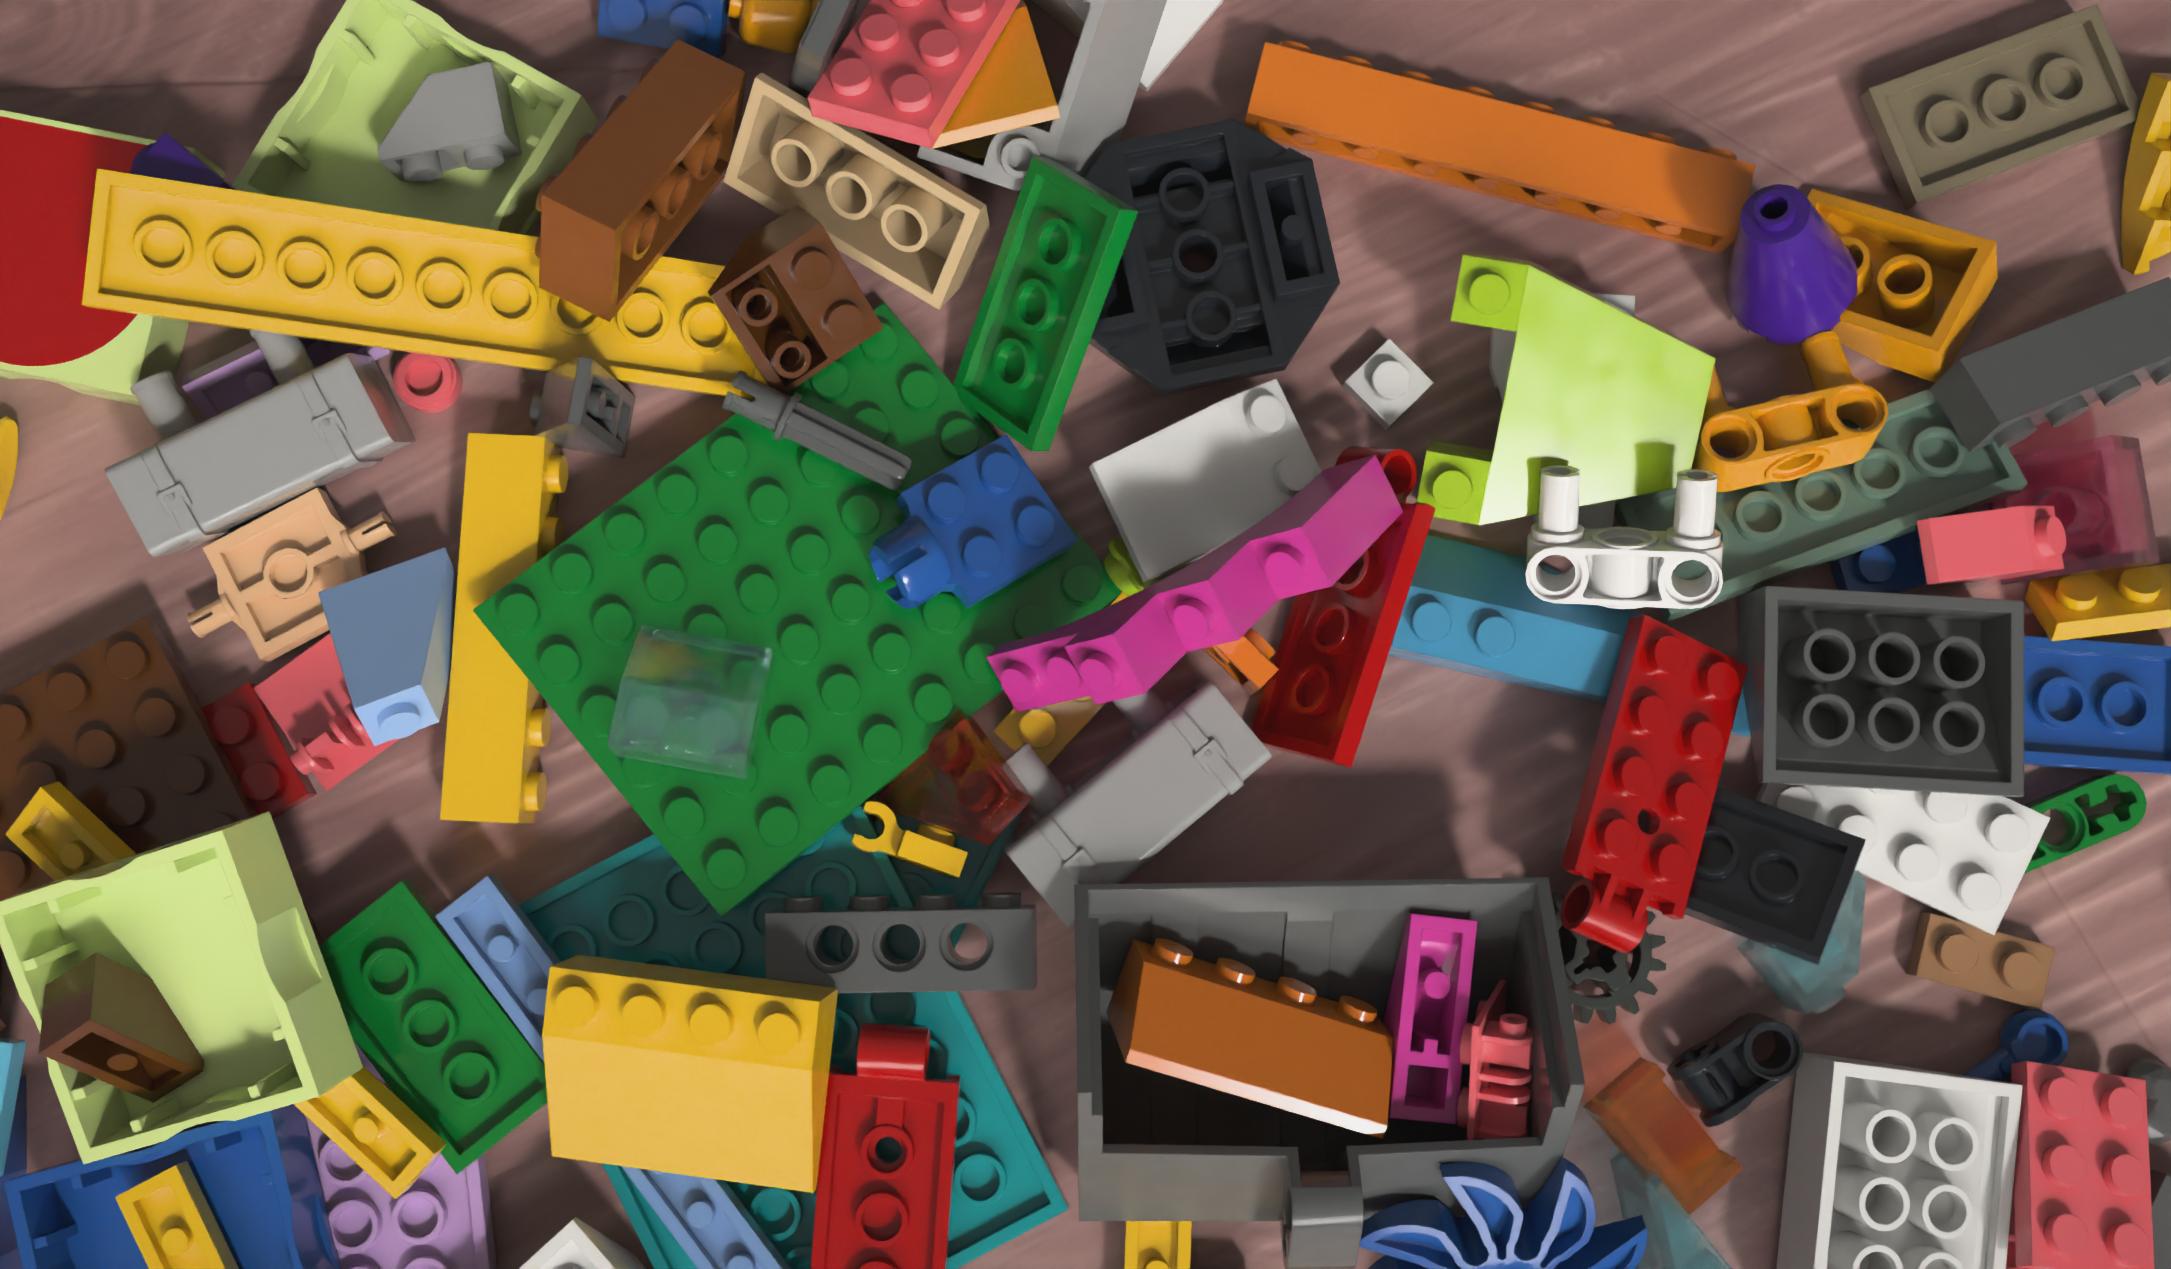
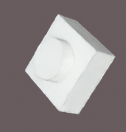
M1388 339L1345 381L1342 387L1387 430L1434 382Z

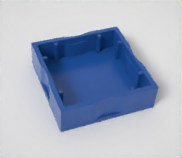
M294 1104L236 1121H213L184 1129L166 1141L83 1164L81 1158L4 1181L23 1269H149L115 1197L185 1161H188L239 1269H340L304 1114Z

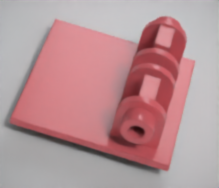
M331 633L254 687L259 698L296 748L289 755L294 766L304 775L312 771L325 791L335 787L399 740L393 739L374 746L354 710Z
M1500 979L1488 1000H1480L1475 1022L1473 1024L1466 1023L1462 1032L1460 1062L1461 1064L1470 1065L1469 1087L1463 1086L1460 1092L1457 1108V1125L1461 1128H1467V1140L1525 1138L1529 1134L1528 1101L1531 1098V1090L1524 1084L1529 1083L1532 1079L1530 1066L1532 1064L1534 1033L1527 1027L1528 1019L1525 1016L1505 1014L1507 980Z

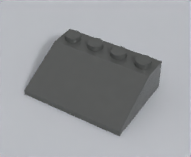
M1764 586L1739 596L1738 661L1748 666L1743 684V694L1758 783L2024 797V601Z

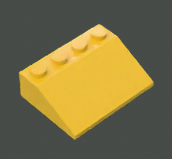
M576 955L550 966L542 1040L552 1156L813 1193L817 1187L838 988L586 955Z

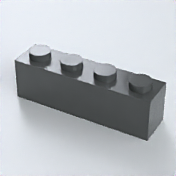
M2166 277L1959 358L1930 390L1968 451L1972 452L1994 442L1997 443L2000 449L2008 448L2033 434L2037 430L2036 425L2049 421L2051 426L2056 428L2081 416L2090 408L2089 404L2101 400L2103 405L2108 407L2137 392L2142 387L2141 383L2152 379L2156 386L2170 382L2171 279Z

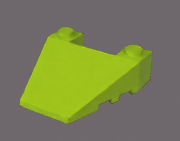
M1466 251L1463 254L1451 321L1517 333L1494 451L1431 440L1426 450L1417 502L1427 503L1436 508L1433 517L1475 525L1537 515L1539 511L1541 469L1553 465L1572 466L1580 470L1579 507L1676 489L1677 473L1681 470L1692 469L1716 358L1655 325L1620 309L1592 292L1584 290L1550 272V270L1532 261Z

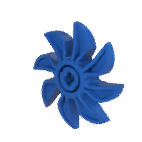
M1561 1158L1541 1192L1523 1210L1515 1183L1504 1171L1484 1163L1453 1162L1440 1165L1442 1177L1467 1212V1216H1453L1451 1211L1438 1200H1414L1399 1203L1375 1213L1363 1222L1359 1246L1385 1254L1368 1269H1635L1645 1251L1647 1228L1642 1215L1594 1227L1596 1208L1587 1178L1581 1169L1565 1158Z

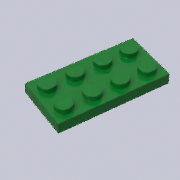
M1032 156L953 385L957 389L959 400L1028 450L1049 451L1138 211L1053 159Z
M403 880L319 945L354 1042L394 1094L447 1143L440 1153L454 1172L459 1174L548 1103L545 1064L436 919V913L411 881Z

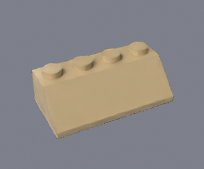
M761 72L755 77L723 182L780 216L796 205H799L821 222L837 250L940 310L972 275L991 230L986 204L859 129L813 117L808 99Z

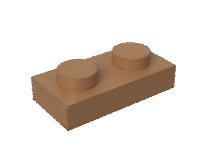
M1920 912L1906 974L2041 1010L2055 947L1997 931L1995 935L1988 934L1961 921L1932 913Z

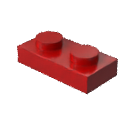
M248 682L202 709L210 723L211 731L216 740L222 745L240 780L244 794L249 797L257 814L270 811L272 819L315 796L317 792L308 776L302 774L292 763L289 755L294 750L284 731L254 690V687L258 684Z

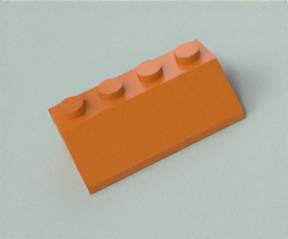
M1157 938L1154 945L1133 939L1106 1011L1126 1063L1383 1139L1388 1125L1394 1038L1377 1016L1378 1010L1375 1007L1351 996H1341L1339 1002L1316 996L1317 991L1313 987L1293 978L1280 977L1278 983L1255 977L1256 973L1253 969L1232 959L1218 958L1216 964L1194 958L1193 952L1187 947L1171 940Z

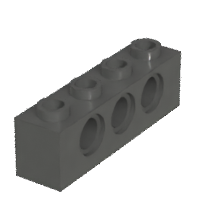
M1021 893L981 894L982 905L955 906V894L915 895V907H889V895L850 896V908H824L823 896L784 897V909H775L765 913L766 979L838 988V993L1035 990L1037 985L1036 904L1021 905ZM972 923L983 930L987 939V947L983 955L969 959L960 956L955 951L951 937L957 925ZM893 925H908L916 931L920 940V949L915 958L908 960L899 959L889 951L886 937ZM828 926H841L851 935L853 951L847 960H834L825 954L821 945V937Z

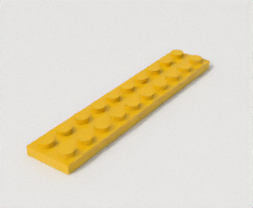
M97 169L82 299V305L86 307L547 372L580 356L594 359L619 382L726 396L727 392L730 391L747 400H754L755 397L731 385L739 371L742 370L748 376L766 384L762 375L708 294L709 289L726 266L662 256L609 322L539 288L540 258L535 255V246L538 239L535 236Z

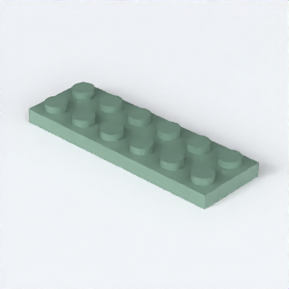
M1931 390L1921 391L1887 404L1888 416L1886 423L1870 451L1862 460L1844 466L1813 472L1791 481L1768 482L1729 492H1717L1714 529L1721 533L1720 540L1723 542L1721 569L1723 584L1721 591L1713 602L1701 608L1659 609L1665 622L1677 619L1917 531L1918 520L1963 514L2018 494L2028 483L2009 448L2000 449L1997 443L1994 442L1969 452ZM1847 419L1841 421V423L1849 428L1861 429L1853 421ZM1676 489L1633 496L1617 502L1614 515L1620 527H1633L1648 531H1667L1668 528L1673 527ZM1687 560L1678 564L1673 573L1680 579L1695 580L1705 574L1708 566L1701 561Z

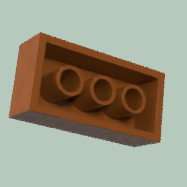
M679 39L674 42L660 60L652 58L642 72L639 84L627 97L620 95L614 101L604 124L594 135L587 133L581 138L569 164L559 175L555 173L550 174L539 190L536 199V209L541 212V231L535 246V255L540 258L539 288L609 322L724 179L739 132L747 72Z

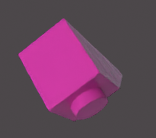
M1408 913L1383 1020L1384 1026L1394 1038L1389 1118L1456 1124L1463 1065L1460 1062V1044L1468 1017L1478 922L1476 920Z

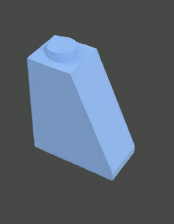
M445 547L318 592L354 710L374 746L393 739L410 736L419 729L440 722L451 669L458 577Z

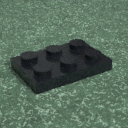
M1717 787L1684 914L1819 965L1866 839Z

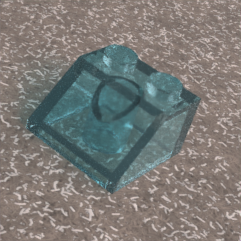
M641 625L621 678L607 746L615 756L748 779L773 649Z

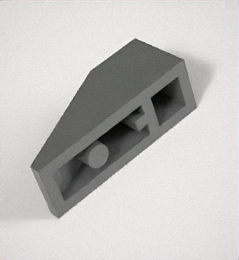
M579 356L546 373L543 390H536L533 396L530 421L531 425L536 427L535 436L545 437L560 448L625 458L636 397L594 359Z

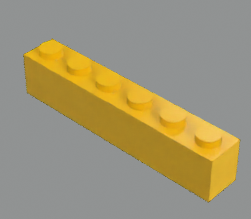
M468 433L440 820L535 823L536 811H542L545 805L547 781L545 773L539 772L540 747H546L550 739V711L548 708H543L544 698L473 611L474 608L564 542L563 521L561 518H556L558 493H564L567 488L568 461L565 455H560L561 448L545 437Z

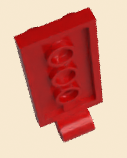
M1350 446L1341 452L1335 466L1376 454L1403 513L1333 586L1295 595L1273 662L1279 670L1266 683L1251 728L1253 733L1266 747L1349 768L1352 767L1436 509L1427 503H1406L1407 496L1414 488L1417 470L1413 457L1403 449ZM1363 567L1362 572L1358 576L1360 569Z
M1647 615L1629 619L1561 867L1565 868L1566 871L1576 876L1581 875L1587 878L1577 881L1567 892L1560 912L1562 925L1568 930L1620 953L1632 951L1642 940L1648 924L1647 906L1660 911L1663 915L1673 920L1683 919L1748 669L1747 665ZM1642 809L1645 810L1649 818V831L1647 834L1638 825V815Z
M862 1023L857 1051V1073L843 1072L842 1065H830L818 1169L811 1269H947L961 1074L948 1073L946 1079L926 1078L930 1049L929 1027ZM884 1137L896 1139L901 1146L900 1157L891 1162L882 1160L876 1151L878 1141Z

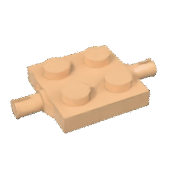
M315 488L203 547V550L217 575L220 598L186 615L188 623L194 624L190 626L198 637L203 638L206 634L233 621L246 632L259 659L268 662L329 630L318 592L368 575L363 551L396 535L395 528L390 525L392 524L391 520L381 511L378 515L353 528H349L339 518L326 491Z

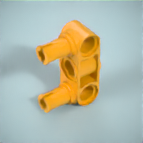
M1827 331L1815 334L1803 341L1801 344L1802 348H1799L1815 392L1802 395H1784L1762 404L1736 409L1728 405L1714 365L1692 469L1715 472L1718 477L1717 492H1729L1768 482L1791 481L1813 472L1855 463L1862 460L1870 451L1886 423L1888 416L1887 402L1877 390L1864 385L1861 379L1853 377L1836 332ZM1839 419L1853 421L1861 429L1849 428L1841 423ZM1723 447L1729 449L1736 455V458L1722 457L1714 452L1712 448Z

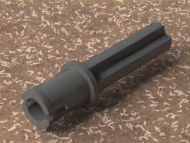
M742 370L736 375L731 385L755 397V401L750 402L728 391L722 405L723 409L731 410L775 432L773 439L779 442L785 437L890 490H898L903 484L911 467L912 459L909 455L802 403V395L797 392L790 397L748 376Z

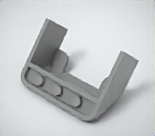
M1081 0L1091 5L1058 103L1060 118L1053 119L1049 132L1029 125L996 133L989 144L984 162L970 159L939 147L930 149L918 146L917 157L1018 192L1021 191L1032 156L1051 158L1082 178H1085L1109 144L1120 142L1167 0Z

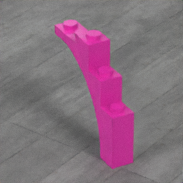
M1376 454L1325 469L1278 509L1194 563L1121 601L1074 622L1042 634L1001 644L986 658L1016 712L1091 696L1095 705L1145 694L1187 652L1239 640L1278 600L1333 586L1403 513V510Z

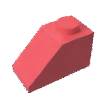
M2017 506L1917 521L1927 585L1991 582L2064 569L2062 553L2066 548V534L2061 521L2055 516L2054 506Z

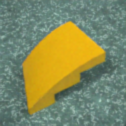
M2151 73L2130 143L2121 209V248L2123 269L2133 275H2141L2150 271V261L2171 252V73Z

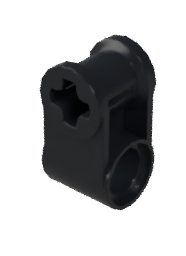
M1748 1013L1738 1017L1734 1022L1708 1040L1694 1045L1683 1052L1668 1066L1667 1072L1674 1081L1681 1080L1702 1109L1699 1114L1701 1121L1706 1127H1713L1737 1116L1755 1098L1790 1076L1799 1067L1803 1057L1802 1042L1798 1034L1789 1025L1760 1013ZM1771 1030L1775 1037V1049L1768 1059L1756 1062L1752 1055L1753 1041L1759 1033Z

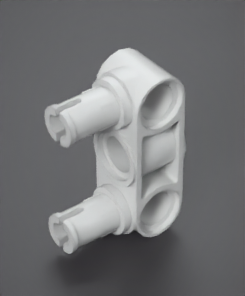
M1563 465L1543 467L1541 469L1538 522L1531 526V533L1527 536L1525 576L1531 592L1541 600L1551 603L1600 605L1615 609H1636L1642 607L1694 609L1704 607L1713 602L1719 595L1723 584L1721 570L1723 542L1720 540L1721 533L1714 529L1717 474L1713 471L1699 469L1681 470L1677 473L1673 527L1668 528L1667 531H1648L1633 527L1589 529L1578 524L1580 470L1576 467ZM1557 554L1568 558L1574 566L1564 574L1553 575L1542 570L1539 562L1549 555ZM1687 560L1701 561L1708 566L1705 574L1695 580L1680 579L1673 573L1678 564Z

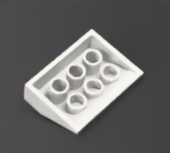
M1803 1052L1800 1065L1796 1069L1776 1269H2006L2023 1085L1861 1059Z

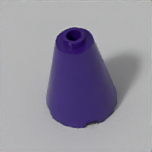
M1770 185L1752 194L1742 208L1726 279L1727 303L1738 325L1748 333L1749 329L1756 334L1765 336L1768 342L1780 345L1801 343L1815 334L1831 331L1841 321L1840 315L1851 301L1853 303L1858 291L1856 263L1850 250L1804 193L1789 185Z

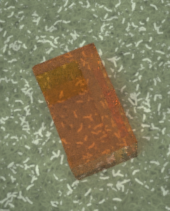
M1640 1057L1582 1107L1668 1209L1686 1219L1743 1169V1166L1733 1155L1718 1148L1661 1080L1665 1076L1661 1068L1656 1063Z

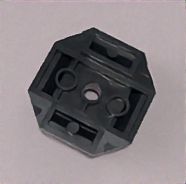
M1234 119L1109 144L1084 179L1136 209L1138 214L1089 344L1160 395L1286 370L1340 284L1312 159L1291 148L1286 149L1264 134ZM1199 249L1211 257L1213 266L1205 272H1192L1182 265L1179 257L1188 250Z

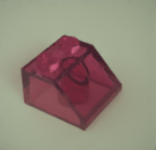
M2108 435L2013 455L2028 484L2018 494L1990 503V510L2017 506H2054L2055 516L2061 521L2065 530L2066 548L2062 553L2064 569L2001 580L2002 585L2121 570L2160 563L2139 438Z

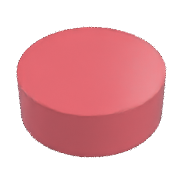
M408 352L397 363L393 375V383L398 396L412 408L424 413H437L452 406L458 399L463 385L460 368L453 359Z

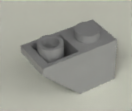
M491 61L427 75L377 148L379 161L400 181L427 183L441 178L443 171L467 167L472 170H488L502 165L505 162L504 158L522 155L507 82Z

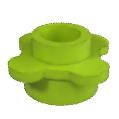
M1114 538L1109 542L1108 546L1111 553L1104 559L1105 569L1112 582L1125 594L1131 596L1166 578L1165 574L1143 583L1124 541Z

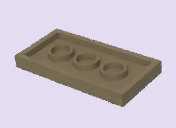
M2097 4L1871 87L1859 97L1906 209L2130 127L2136 123L2140 108V102Z

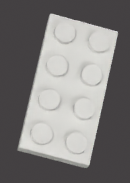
M1763 783L1755 799L1767 805L1866 839L1855 869L1856 872L1992 935H1995L2051 819L2004 796Z

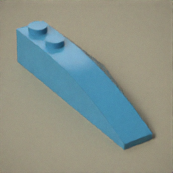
M1427 535L1388 656L1606 705L1629 619L1643 614L1633 609H1615L1600 605L1563 604L1543 601L1535 596L1527 585L1525 576L1526 557ZM1539 563L1540 567L1545 572L1553 575L1561 574ZM1742 688L1731 734L1751 738Z

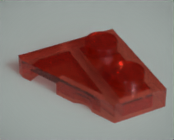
M957 710L941 728L940 732L932 738L928 750L898 775L876 800L889 807L895 814L904 817L905 815L932 827L946 832L952 831L966 839L989 846L1033 797L975 719Z

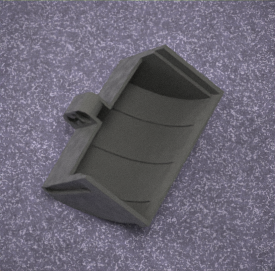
M1549 877L1074 885L1079 1221H1280L1285 1269L1355 1268L1363 1230V1219H1368L1385 1208L1414 1200H1438L1451 1211L1453 1216L1468 1215L1443 1179L1440 1165L1453 1162H1478L1504 1171L1515 1183L1523 1210L1541 1192L1563 1157L1585 1088V1080ZM1408 913L1476 920L1478 922L1467 1023L1473 1024L1475 1022L1480 1000L1489 999L1500 979L1507 980L1505 1014L1525 1016L1528 1019L1527 1027L1534 1033L1532 1064L1530 1066L1532 1079L1529 1083L1524 1084L1531 1090V1098L1528 1101L1529 1134L1525 1138L1467 1140V1128L1458 1127L1457 1122L1456 1124L1388 1117L1387 1129L1383 1139L1126 1063L1106 1011L1132 941L1136 939L1154 945L1157 938L1171 940L1187 947L1193 952L1194 958L1216 964L1218 958L1232 959L1253 969L1256 973L1255 977L1278 983L1280 977L1293 978L1313 987L1317 991L1316 996L1339 1002L1341 996H1351L1375 1007L1378 1010L1377 1016L1383 1023ZM1462 1065L1460 1092L1463 1086L1469 1087L1470 1065Z

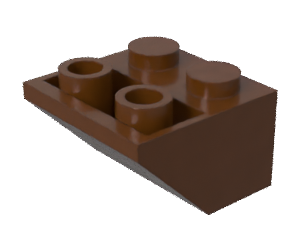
M796 205L746 238L708 291V294L767 385L784 394H787L884 328L821 222L799 205Z

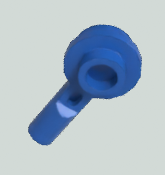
M2023 1009L2013 1013L2004 1022L2000 1032V1049L1962 1075L2002 1081L2011 1075V1064L2030 1061L2058 1066L2067 1056L2069 1049L2068 1036L2062 1024L2053 1015L2038 1009Z

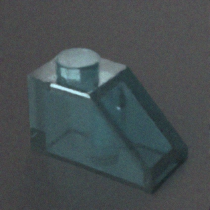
M1855 870L1819 965L1751 939H1747L1738 947V950L1786 1009L1809 1014L1812 1011L1815 1014L1824 1012L1844 997L1846 990L1843 985L1858 974L1866 880L1858 870Z

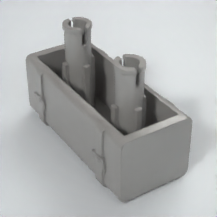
M250 330L252 338H255L279 385L199 423H196L173 380L174 376L171 371L152 375L132 385L130 390L133 395H136L160 441L105 468V473L148 552L153 557L182 553L209 540L222 538L237 530V527L359 468H369L383 461L382 457L414 443L415 437L374 359L371 356L346 353L323 365L314 367L299 337Z
M1198 680L1173 702L1169 700L1165 704L1152 688L1145 694L1113 701L1118 710L1133 726L1134 730L1130 732L1132 736L1072 786L1069 783L1064 787L1046 764L1032 750L1029 742H1026L997 766V770L1005 775L1019 795L1034 811L1030 816L1031 820L1002 843L1004 851L1068 928L1075 923L1074 885L1121 884L1227 794L1233 795L1244 785L1243 781L1272 758L1267 748L1211 681Z

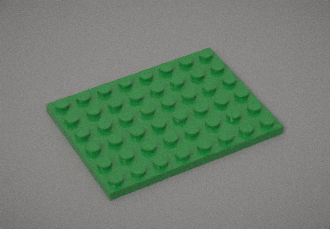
M885 303L873 310L884 327L882 330L786 395L792 397L797 392L802 395V403L909 455L912 459L911 467L898 490H890L785 437L779 442L773 439L775 432L735 413L473 609L478 618L721 918L730 913L1003 692L1001 683L986 658L999 645L1042 634L1108 607L1122 593L1110 579L1103 563L1063 517L1077 538V541L1070 549L966 609L960 598L952 592H941L912 609H904L898 606L889 597L886 591L898 585L896 579L892 575L879 582L871 565L869 552L876 538L904 523V514L896 503L900 493L998 438L975 410L959 400L955 386Z

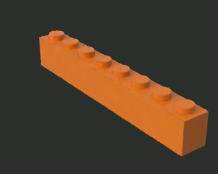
M1281 41L1278 44L1264 43L1244 125L1264 134L1276 143L1720 254L1735 241L1741 211L1749 197L1756 165L1737 160V156L1731 151L1721 148H1704L1699 151L1676 145V140L1665 134L1648 132L1635 135L1615 130L1616 126L1612 122L1602 118L1585 117L1575 120L1555 115L1554 109L1545 104L1523 102L1516 105L1496 100L1491 92L1478 87H1461L1456 90L1436 85L1432 78L1418 72L1404 71L1396 75L1376 70L1367 60L1354 56H1342L1336 60L1313 54V50L1310 47L1299 42Z

